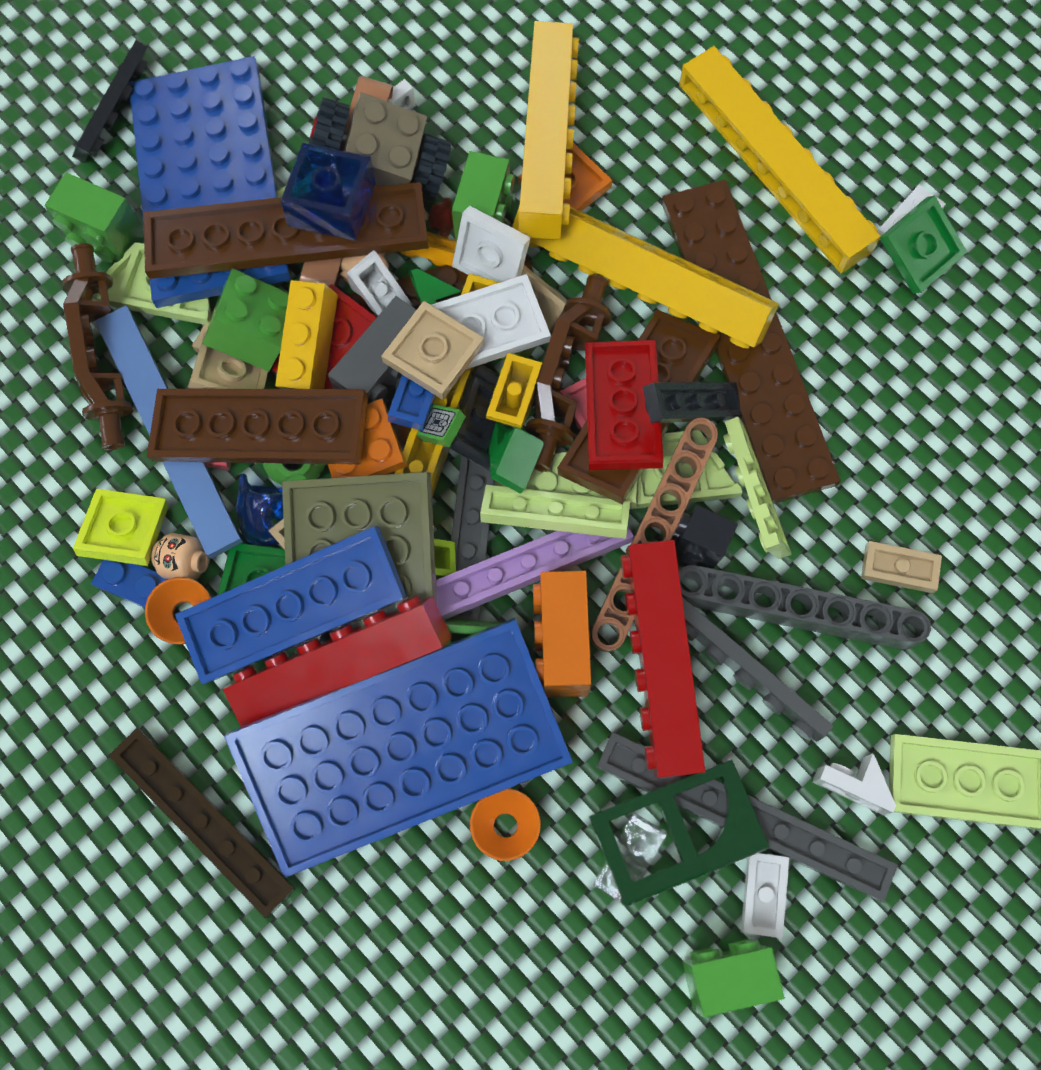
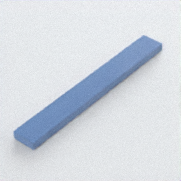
M126 305L95 320L150 435L157 389L169 388L131 310ZM162 462L206 555L212 559L243 543L205 462Z

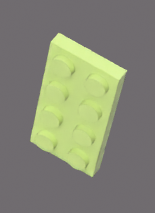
M901 734L891 735L889 790L896 804L894 813L1041 830V750Z

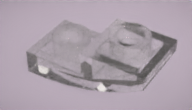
M635 812L617 841L632 882L644 877L648 866L667 835L665 830ZM605 862L593 885L620 901L621 898L607 862Z

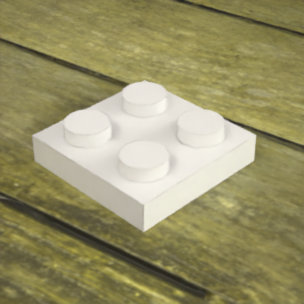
M469 206L462 213L452 266L466 274L470 273L497 282L519 277L522 274L531 237Z

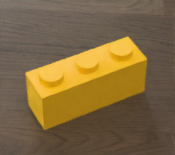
M293 280L290 282L275 384L279 389H324L338 298V294L326 284Z

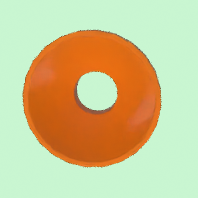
M175 577L161 582L150 593L145 605V618L149 629L164 642L178 645L186 644L174 616L176 607L181 603H190L195 606L211 599V595L203 585L186 577Z
M506 789L483 798L475 805L470 818L472 839L482 853L492 859L499 861L519 859L527 854L538 840L540 833L538 810L528 796L513 789ZM503 814L511 815L517 821L516 832L508 838L499 836L494 829L496 819Z

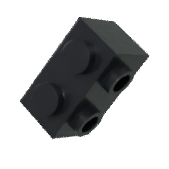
M696 505L690 515L684 513L671 539L675 540L678 564L682 567L696 565L713 569L724 557L738 523L699 505Z

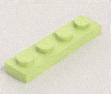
M486 485L480 520L485 523L626 539L630 501L625 500L622 505L608 498L525 489L520 494L509 487Z

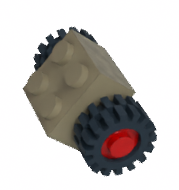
M361 92L354 106L347 131L345 127L350 106L326 97L322 98L310 134V142L306 153L307 159L333 167L338 150L342 144L344 147L338 172L379 186L421 182L423 198L430 201L435 200L440 190V184L442 185L444 173H446V166L451 152V142L427 133L423 134L427 119L426 115Z

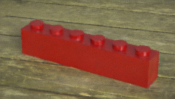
M675 540L628 545L626 555L620 556L623 578H629L631 593H625L627 615H634L636 631H630L632 653H639L641 669H635L637 692H644L646 707L640 708V721L642 731L649 730L651 746L644 748L647 770L654 769V776L658 778L705 773Z
M418 595L410 597L398 603V610L386 615L384 609L365 617L363 619L364 625L353 629L351 624L344 625L329 633L331 639L321 643L318 638L311 639L296 647L298 653L287 656L286 652L283 651L264 661L266 666L255 670L254 665H250L232 674L234 681L224 687L223 691L240 726H245L312 698L363 681L443 648L452 636L434 597L430 596L421 601Z

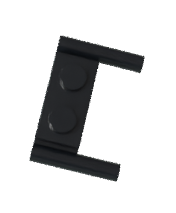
M481 364L474 367L472 371L473 378L469 380L459 410L463 412L466 418L449 448L490 471V455L486 451L488 450L496 421L486 419V414L500 375Z

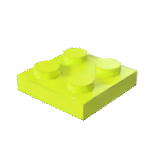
M96 489L73 546L76 556L148 566L152 549L156 544L169 507L166 498Z

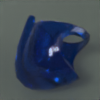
M245 473L240 474L236 509L238 524L243 537L251 545L265 547L278 545L279 543L268 530L274 526L271 522L272 519L275 518L281 521L284 518L282 489L250 485L247 475Z

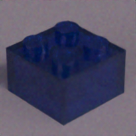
M302 143L280 200L288 226L356 241L376 184L371 157Z

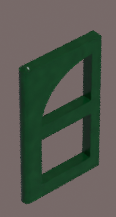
M733 760L707 769L705 773L694 774L589 816L620 895L621 904L624 907L769 849V842L764 835ZM721 777L727 801L724 826L713 845L697 855L674 796ZM658 803L682 862L632 882L609 821Z

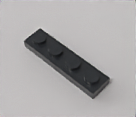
M135 40L75 146L72 157L84 164L90 154L94 157L97 156L105 141L100 137L104 128L111 131L119 116V113L115 111L119 101L126 104L134 88L129 85V82H131L133 76L140 79L148 64V61L143 59L148 47L141 42Z
M654 382L642 387L645 396V408L651 423L691 422L696 418L721 421L742 417L736 382Z

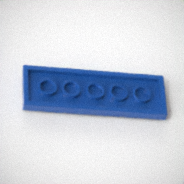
M374 526L175 614L202 685L407 598V595L380 527Z

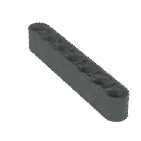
M687 565L679 570L680 581L692 579L699 587L698 591L691 593L685 591L681 586L682 597L693 607L900 650L914 648L925 641L931 632V623L928 617L922 612L913 609L696 565ZM727 586L731 588L734 592V599H722L717 592V587ZM754 594H765L770 600V607L763 608L758 606L754 600ZM797 600L802 602L806 607V615L796 614L791 608V601ZM828 608H835L841 612L843 616L842 623L834 622L829 618ZM865 615H870L877 619L879 630H872L866 625ZM902 623H908L914 627L915 638L908 637L903 632Z

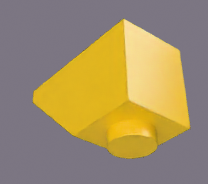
M507 353L486 414V419L518 428L523 427L535 399L536 384L542 362Z

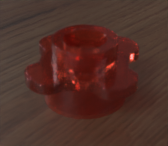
M444 198L442 203H435L429 214L431 229L440 231V236L448 238L450 230L454 229L453 207L450 198Z

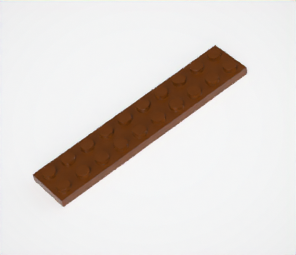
M726 179L662 196L661 204L682 259L771 299ZM775 313L763 341L754 348L751 346L749 348L739 347L730 341V336L718 331L716 334L720 335V339L715 353L725 381L736 382L742 414L740 420L745 425L773 504L838 486L841 482L777 313Z

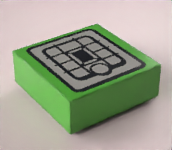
M432 404L424 430H418L416 435L424 442L450 447L466 416L459 409Z

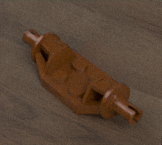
M76 244L71 247L75 273L65 277L62 281L63 289L68 292L63 306L73 370L81 394L90 404L83 408V417L88 420L99 421L103 450H117L125 447L120 418L132 414L134 407L133 404L125 401L120 373H99L98 362L94 352V336L92 326H90V322H94L111 313L107 290L112 287L113 278L107 273L96 270L93 245ZM100 293L101 301H92L93 294ZM115 389L117 401H109L104 392Z
M588 275L582 297L571 298L566 301L564 305L565 313L557 318L536 384L534 407L536 419L529 420L525 427L529 434L544 442L534 470L550 472L557 446H567L574 442L575 435L570 429L575 417L577 402L560 394L563 386L564 372L567 373L573 353L571 351H585V342H598L602 327L607 326L611 321V312L601 304L608 286V280L600 275ZM588 326H589V327H593V330L590 331V330H588V329H586V328H587ZM555 416L565 417L563 425L555 422Z

